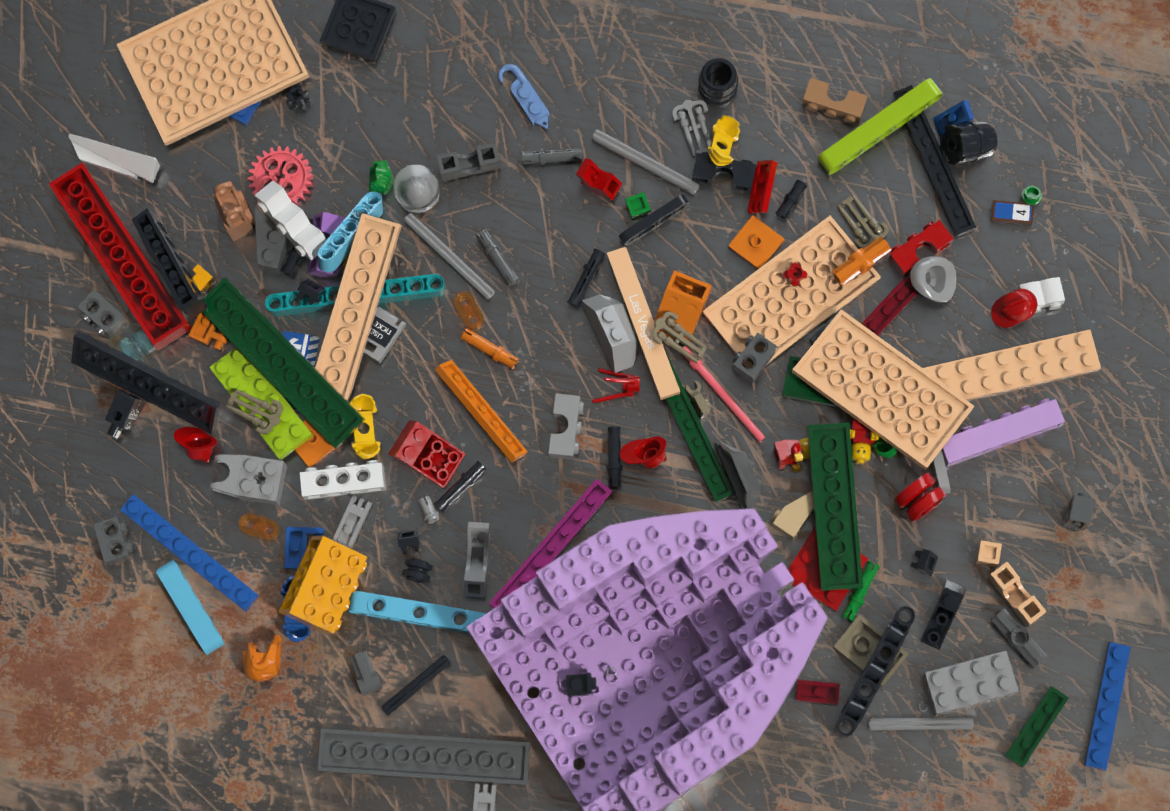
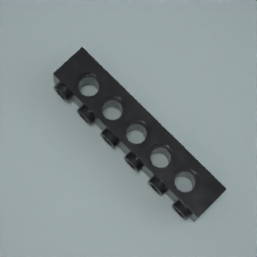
M148 208L131 220L179 308L193 319L209 306L159 216Z

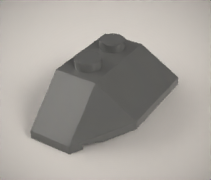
M714 442V448L735 493L734 495L740 509H754L761 493L760 487L763 484L760 476H755L752 468H755L751 456L747 457L746 452L723 442Z

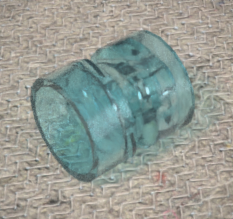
M142 327L132 333V338L126 337L118 342L122 351L137 361L142 359L143 354L148 355L156 350Z

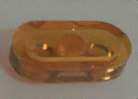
M463 291L458 293L454 298V305L464 324L470 330L480 329L484 324V316L474 297L469 292ZM466 300L468 301V305L462 306L461 302ZM475 317L478 319V321L476 323H472L471 319Z
M245 514L239 520V528L246 535L266 541L275 540L279 536L280 528L274 520L254 514ZM249 522L254 523L252 528H247ZM268 528H273V532L271 534L266 533V530Z

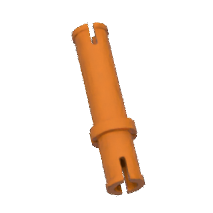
M469 328L465 329L466 333L463 332L462 340L490 355L494 361H500L512 370L515 368L514 365H517L519 361L518 357L513 356L505 351L504 347H498Z

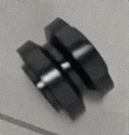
M405 559L404 564L408 568L402 571L401 575L417 583L430 582L431 577L428 575V572L433 571V565L420 559Z

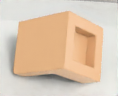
M981 540L977 548L975 565L996 568L999 565L1002 544Z

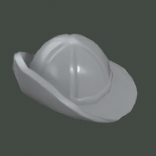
M408 165L399 171L394 181L395 197L406 211L425 213L433 208L439 199L440 189L438 180L425 166Z
M929 256L919 260L910 272L914 288L920 294L935 302L945 303L951 300L956 288V270L954 265L946 258Z

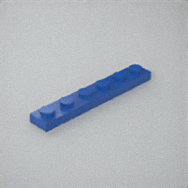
M1113 642L1108 644L1084 764L1086 767L1103 771L1107 770L1130 646Z

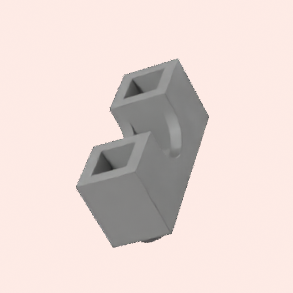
M555 393L554 418H561L567 421L568 428L561 434L551 433L548 453L550 458L574 460V454L578 455L579 442H576V436L581 434L582 422H578L579 414L583 415L584 402H580V396Z

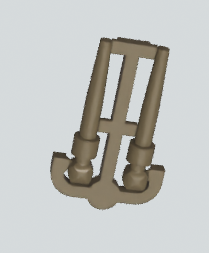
M855 195L847 198L837 206L854 230L856 237L860 238L855 240L859 248L864 249L879 237L885 238L889 229L886 223L882 222L878 226L876 219L872 218ZM853 200L865 216L864 219L860 216V214L851 204ZM847 205L859 222L855 224L842 207ZM867 221H868V224L871 226V228H874V229H875L874 232H875L877 235H874V233H873V232L871 231V229L868 227V225L866 224ZM861 225L868 233V235L871 237L869 242L867 236L863 235L864 232L861 230V228H858Z
M666 312L662 318L655 321L652 339L659 345L664 341L666 345L673 347L697 363L706 351L707 346L683 329L682 325L675 323L678 315L673 312ZM663 329L664 331H666L667 333H669L671 336H673L674 338H676V340L673 341V339L670 338L669 336L666 337V334L663 333L662 331H660L658 334H657V332H658V330ZM683 335L691 341H693L694 343H696L697 345H699L700 347H702L701 350L695 345H693L691 342L686 340L683 337ZM678 343H683L697 353L696 358L679 346Z
M238 389L232 394L226 406L229 410L251 421L252 424L260 425L256 431L261 434L270 433L273 427L280 423V416L283 412V406L279 401L274 399L273 405ZM238 394L255 403V407L238 399ZM235 402L252 412L248 414L232 407V404ZM261 406V408L264 409V410H266V411L269 410L270 413H272L273 415H269V414H267V413H265V412L259 410V407ZM257 413L269 419L270 423L268 424L267 421H262V419L255 416V414Z

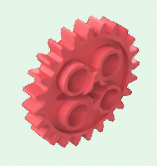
M278 146L277 151L270 147L269 154L263 151L264 157L256 156L259 162L251 163L255 169H249V173L252 175L248 177V181L252 183L249 185V188L254 190L252 192L253 196L262 190L266 183L274 181L283 188L287 186L293 187L292 191L287 193L291 202L298 206L297 200L301 199L304 201L303 194H310L307 187H313L312 182L308 181L314 179L313 175L310 174L312 168L308 166V160H303L304 155L302 153L297 156L298 152L296 149L290 153L288 146L284 151H282L280 146ZM271 164H278L275 170H269ZM291 168H297V172H296V173H294V174H289V173H288L289 169H291Z

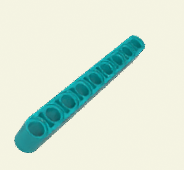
M439 274L385 280L378 304L438 297L444 294L446 285L443 277ZM434 282L441 283L438 289L431 288ZM415 284L421 285L418 291H412L411 287ZM340 286L324 287V293L316 304L309 305L310 297L306 295L303 300H300L298 306H291V302L294 299H299V291L269 295L265 300V305L273 316L333 310L335 301H331V297L338 294ZM394 287L401 288L397 294L391 293V290ZM273 302H280L278 308H271Z

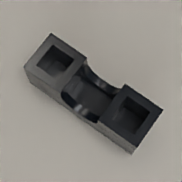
M708 152L697 153L692 181L712 186L714 176L720 172H725L732 178V190L751 193L756 164L749 160H733L728 165L716 166Z

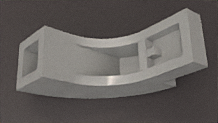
M468 522L467 561L464 575V596L485 597L490 549L489 523Z

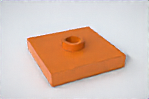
M752 215L728 245V248L758 270L770 260L785 239Z
M306 419L303 423L312 433L313 437L295 449V451L307 466L312 468L336 448Z

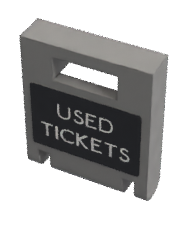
M378 306L367 340L377 348L373 353L364 349L363 354L381 364L405 328L406 323L402 321L397 326L400 319Z

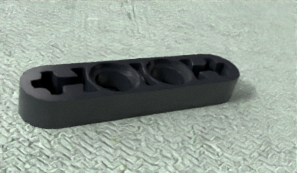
M684 194L679 195L623 231L619 235L620 240L625 246L629 245L685 209L690 204Z

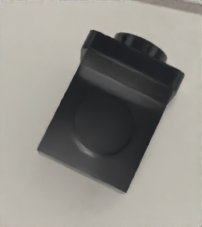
M587 672V674L566 675L567 697L593 695V690H597L596 677H592L591 672Z

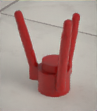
M599 368L598 372L622 377L623 379L605 377L604 381L623 383L622 389L626 390V392L596 398L592 402L597 403L625 396H634V392H639L640 376L620 372L614 374L611 370Z

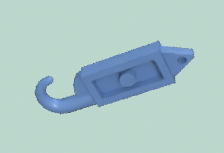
M513 64L502 66L498 72L499 81L503 82L504 72H513L517 78L511 85V92L532 125L536 124L548 130L549 111L522 71Z

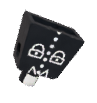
M118 390L105 418L106 421L112 423L107 434L118 439L122 429L131 430L147 401L129 392Z

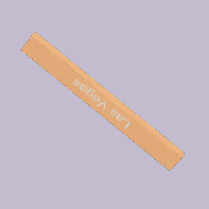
M626 247L608 252L607 258L660 400L678 395L680 390L663 344L659 345L652 339V331L655 328L654 320Z

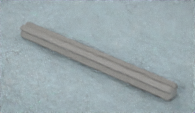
M599 130L593 133L592 140L691 194H695L698 191V183Z
M409 213L404 218V222L487 300L493 297L495 294L494 290L412 213Z

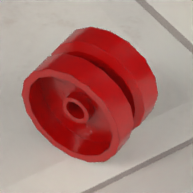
M929 472L910 484L893 500L899 509H904L913 504L905 513L906 518L911 524L934 510L947 496L941 487H936L928 492L935 484V479Z

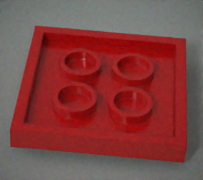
M814 526L788 571L794 579L792 586L796 587L803 582L813 599L836 612L849 590L820 591L816 530ZM860 553L861 567L863 568L868 558Z

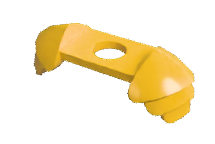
M726 115L722 116L714 124L711 147L708 146L709 156L716 166H725L734 160L729 156L732 142L739 139V122L733 117ZM717 142L724 144L726 149L719 148Z
M360 394L354 397L350 404L365 418L363 423L368 425L369 432L361 434L357 428L353 432L354 443H352V447L358 456L368 460L380 451L381 443L375 441L372 414L377 412V408L372 396Z

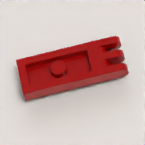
M774 160L757 161L748 204L749 214L766 213L768 211L777 168V162Z

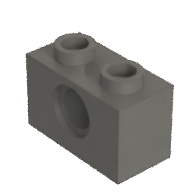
M1084 493L1074 495L1068 502L1063 526L1084 531L1091 524L1095 499L1090 498V495Z

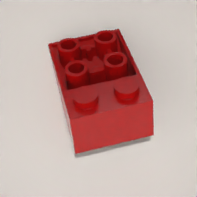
M409 420L388 455L438 486L445 488L464 458L465 453L418 421Z

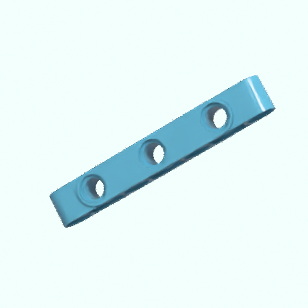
M361 591L351 593L350 605L347 610L350 613L469 634L467 626L487 614ZM378 601L384 603L381 611L374 610V604ZM422 608L425 610L422 618L414 617L417 609ZM462 615L466 617L463 625L455 624L457 616Z

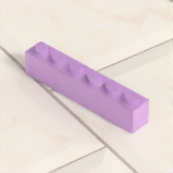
M1047 398L1039 401L1038 405L1032 408L1030 405L1018 409L1019 412L1011 415V412L1000 415L998 420L992 421L987 419L980 422L978 427L968 426L961 429V433L953 435L942 448L946 467L1062 426L1065 420L1057 400L1050 401Z

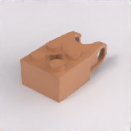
M231 181L213 188L215 194H212V197L233 242L255 233L253 227L255 220L242 191H237Z

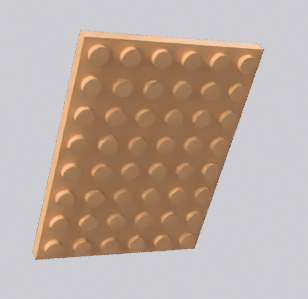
M209 0L117 44L166 146L309 78L308 72L271 0Z

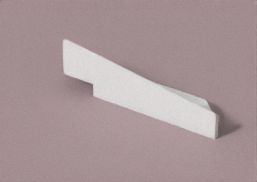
M69 134V139L81 162L133 179H137V176L150 183L154 182L160 167L156 158Z

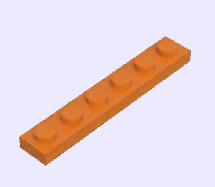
M452 359L440 364L435 371L511 463L524 457L528 451Z

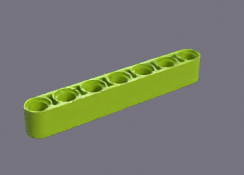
M931 78L926 79L826 149L817 159L829 175L837 172L934 104L943 96V93Z

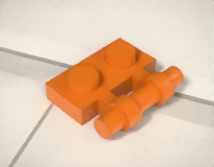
M203 312L197 316L188 335L189 338L205 345L209 344L211 338L216 340L213 348L219 351L228 340L221 331L219 334L215 332L217 326Z

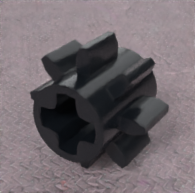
M301 85L298 88L291 86L290 92L285 93V96L289 99L286 101L287 106L293 105L294 111L297 108L305 110V104L310 103V100L307 98L309 95L308 90L303 91Z

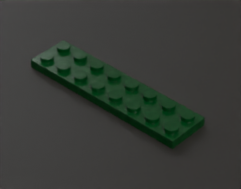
M849 423L808 425L807 433L820 591L862 589L863 578Z

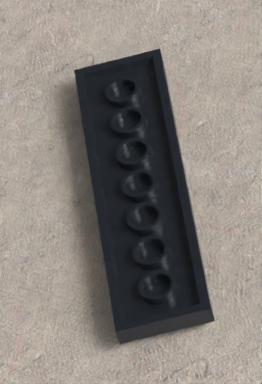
M78 331L74 335L71 363L210 434L215 431L220 402L87 334Z

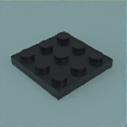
M336 0L319 42L322 45L376 62L396 12V6L377 0Z

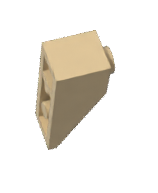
M812 492L784 506L782 511L778 509L771 519L774 521L772 527L793 541L814 510Z

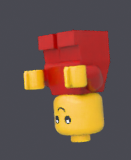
M853 418L852 428L850 429L852 460L856 461V464H864V462L869 461L871 458L870 445L879 440V436Z
M808 438L774 442L773 454L779 469H783L785 465L791 464L793 472L801 471V465L797 462L810 458Z

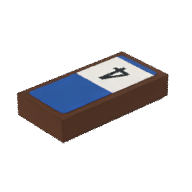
M993 200L991 221L1032 225L1034 205Z

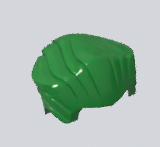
M387 160L373 161L372 164L374 165L370 167L369 192H378L379 194L386 195L391 190L394 181Z

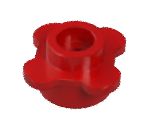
M792 263L791 267L783 272V277L788 279L794 287L799 286V282L802 279H806L808 275L798 263Z

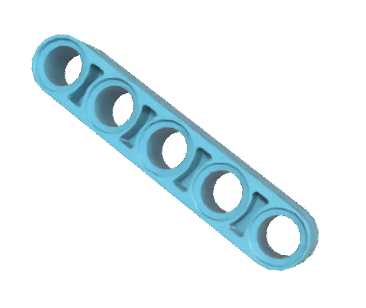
M378 192L367 193L318 250L319 267L323 272H332L337 269L350 253L362 213L380 218L383 214L381 194Z
M173 559L157 569V575L205 654L209 655L225 645L175 560Z

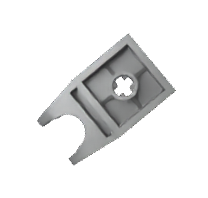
M247 455L214 456L215 462L229 467L230 473L228 478L222 482L209 483V489L240 500L280 506L287 465L284 461ZM260 477H264L265 482L262 481V483L259 484L258 479Z

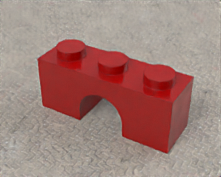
M940 220L935 223L933 221L929 222L923 227L924 230L921 233H913L906 239L908 242L902 246L898 244L891 249L889 261L902 278L910 274L913 266L920 260L916 255V249L928 247L936 256L952 244L954 238Z

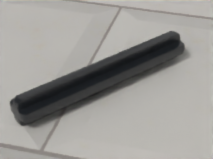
M445 655L441 656L381 706L382 710L387 715H390L451 664L450 660Z

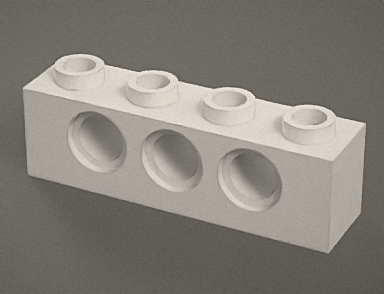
M377 460L367 461L366 465L348 463L346 467L338 468L337 465L326 466L323 470L306 468L305 472H300L301 492L305 500L386 490L384 466L382 463H378ZM361 473H368L366 481L361 482L358 480V476ZM341 475L348 476V480L344 484L338 483V478ZM326 477L327 484L318 486V480Z

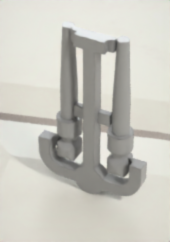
M685 100L682 105L676 106L672 112L674 121L681 120L680 125L683 128L692 157L696 156L697 153L708 152V148L703 149L698 132L699 128L702 130L707 147H711L705 124L706 120L704 115H702V112H707L708 108L702 100ZM701 105V106L695 107V110H694V111H695V114L697 115V117H696V118H697V121H698V123H700V124H697V125H696V122H695V119H694V116H693V113H692V108H693V106ZM682 109L688 111L689 118H690V121H691L692 126L688 127L689 124H688L687 119H685V117H686L685 112H684V111H680V112H678V116H677V114H676L677 111L682 110ZM692 130L694 131L699 148L697 151H694L689 132Z

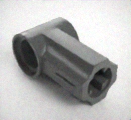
M367 651L350 657L353 669L357 675L356 680L363 696L383 688L377 672L374 671Z

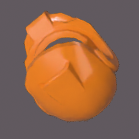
M280 635L273 637L265 653H260L258 646L254 645L253 642L248 643L247 650L243 651L244 673L250 680L263 682L279 675L281 643L283 642V638Z

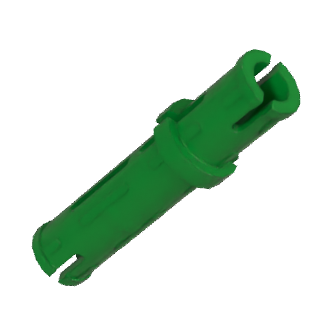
M872 561L867 562L862 573L863 588L854 589L853 594L848 597L849 602L841 615L842 618L846 619L850 612L847 621H854L860 606H863V599L880 568L878 564H875L871 571L870 569L874 563Z

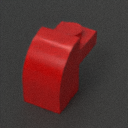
M588 158L584 159L575 174L581 180L580 184L586 189L612 201L622 186V183L613 173L601 170Z

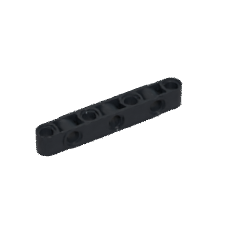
M908 606L899 608L886 627L841 711V715L835 725V732L838 736L842 738L851 736L863 719L909 633V629L915 619V612L912 608ZM900 612H907L910 615V620L903 622L899 618ZM880 649H888L890 651V658H882L879 653ZM867 685L871 690L870 695L863 696L860 693V686ZM842 722L850 724L851 730L849 733L841 732L839 726Z

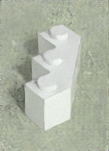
M271 181L254 195L258 201L257 207L262 213H266L276 224L277 230L282 235L285 234L292 242L297 253L301 257L306 256L310 260L314 259L318 255L320 247L326 242V238L321 230L309 222L304 211L291 202L284 188Z

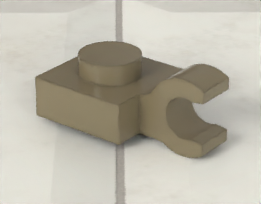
M695 381L694 386L696 390H691L688 385L684 389L701 420L708 416L711 407L707 398H703L702 394L699 393L701 384L699 381Z

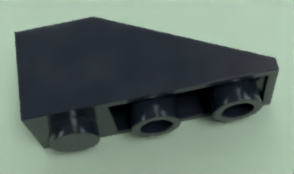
M949 580L946 581L920 640L921 642L940 650L965 595V587Z

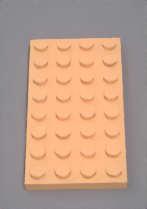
M830 215L706 308L702 313L735 355L739 351L742 353L745 350L746 341L751 335L754 337L757 332L778 346L777 352L768 362L769 364L879 281L881 276L872 267L865 274H859L844 286L837 283L832 275V271L845 263L858 248ZM792 263H798L808 274L807 278L802 279L797 287L792 286L791 282L783 277V272L788 270ZM756 345L754 350L762 353L765 351V347ZM744 361V362H743L744 366H745L747 369H750V368L753 367L752 362H750V361Z
M843 310L838 312L792 370L793 374L924 470L929 467L974 408V405Z

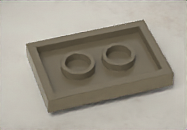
M859 614L833 648L863 671L883 633ZM900 648L880 685L881 687L885 685L909 655L904 649ZM880 649L879 653L882 658H890V651L888 649Z

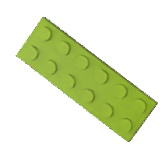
M237 347L209 367L231 396L238 389L273 405L274 399L282 404L283 412L280 416V423L274 426L270 433H260L280 461L313 437L312 433L279 390ZM238 394V399L255 407V403ZM238 404L242 411L248 414L252 412L251 410ZM261 406L259 407V410H261V411H263V412H265V413H267V414H269V415H273L272 413H270L269 410L266 411V410L262 409ZM257 413L255 414V416L261 418L262 421L264 420L267 421L268 424L270 423L269 419Z

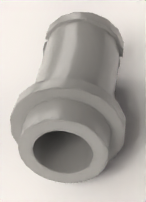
M426 496V500L421 498L418 500V503L425 516L423 518L424 521L431 524L439 520V512L435 511L430 496Z

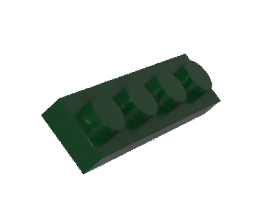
M1050 686L1005 754V757L1023 768L1069 697L1053 686Z

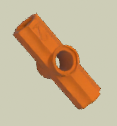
M879 237L864 249L860 248L854 252L845 263L832 271V275L838 284L844 286L859 274L863 275L869 271L877 261L891 252V248L885 239Z

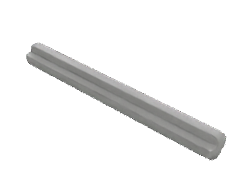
M971 717L878 718L868 720L869 730L972 729L974 725L973 718Z

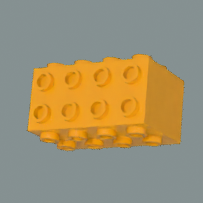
M312 536L278 613L319 632L334 634L341 626L342 620L340 618L343 612H346L350 605L349 598L351 593H354L358 587L359 582L357 579L367 566V562H365L367 556L325 536Z

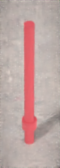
M687 346L683 347L687 352L694 356V354L687 348ZM685 356L690 362V367L698 371L759 443L763 441L766 437L702 365L701 359L695 363Z

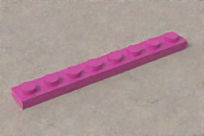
M596 479L490 601L489 605L495 609L502 604L501 599L536 578V572L552 563L613 492Z

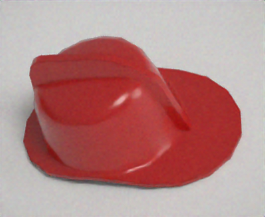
M1027 289L1014 290L995 301L991 310L992 319L1000 327H1013L1028 320L1035 314L1038 306L1037 298L1034 293Z
M195 427L179 428L173 434L174 440L184 447L188 458L205 463L209 462L210 456L213 453V447L217 444L216 438Z
M656 436L630 441L622 447L619 453L620 459L628 464L640 463L645 468H655L667 460L665 453L666 440L663 437Z

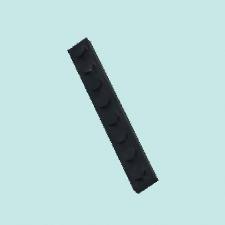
M910 85L893 92L895 101L912 90L913 86ZM922 111L909 120L906 125L958 237L976 230V225L949 165L942 155L941 148L925 112Z

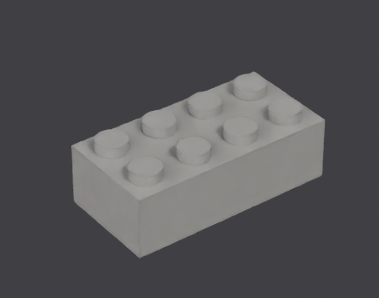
M1007 651L923 674L934 716L1014 695L1019 692Z

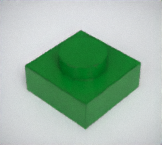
M644 192L625 198L632 219L651 213Z

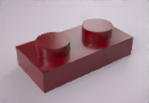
M798 679L796 701L838 705L840 684Z

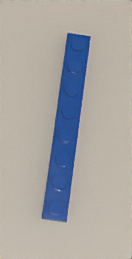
M134 494L120 509L244 611L247 612L259 597L257 593Z

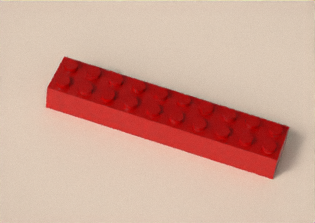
M80 163L50 182L49 186L153 346L159 351L192 329L84 163Z

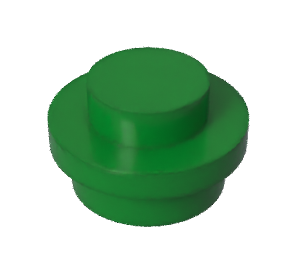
M1028 186L1022 191L1021 198L1028 205H1036L1040 203L1042 194L1038 187Z

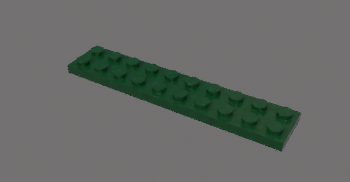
M224 277L204 298L209 307L203 313L335 448L338 449L364 422L365 418L228 278Z

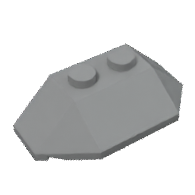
M600 294L582 300L581 304L613 373L632 368L641 346L625 303Z

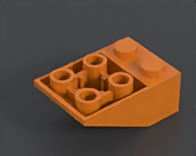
M674 270L654 323L657 319L662 318L666 312H673L678 315L675 323H679L683 329L693 335L711 294L712 285ZM663 329L658 330V333H659L660 331H662L663 333L666 334V337L669 336V337L672 338L674 341L676 340V338H674L673 336H671L669 333H667V332L664 331Z

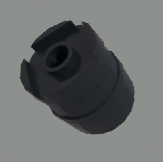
M715 58L709 60L699 74L698 92L700 98L711 107L720 108L727 106L737 95L738 75L736 69L726 59Z
M970 121L960 125H947L944 127L946 129L945 133L940 136L943 157L947 156L950 160L947 162L951 165H958L969 161L976 162L988 158L994 154L997 148L998 139L996 131L991 124L986 122Z

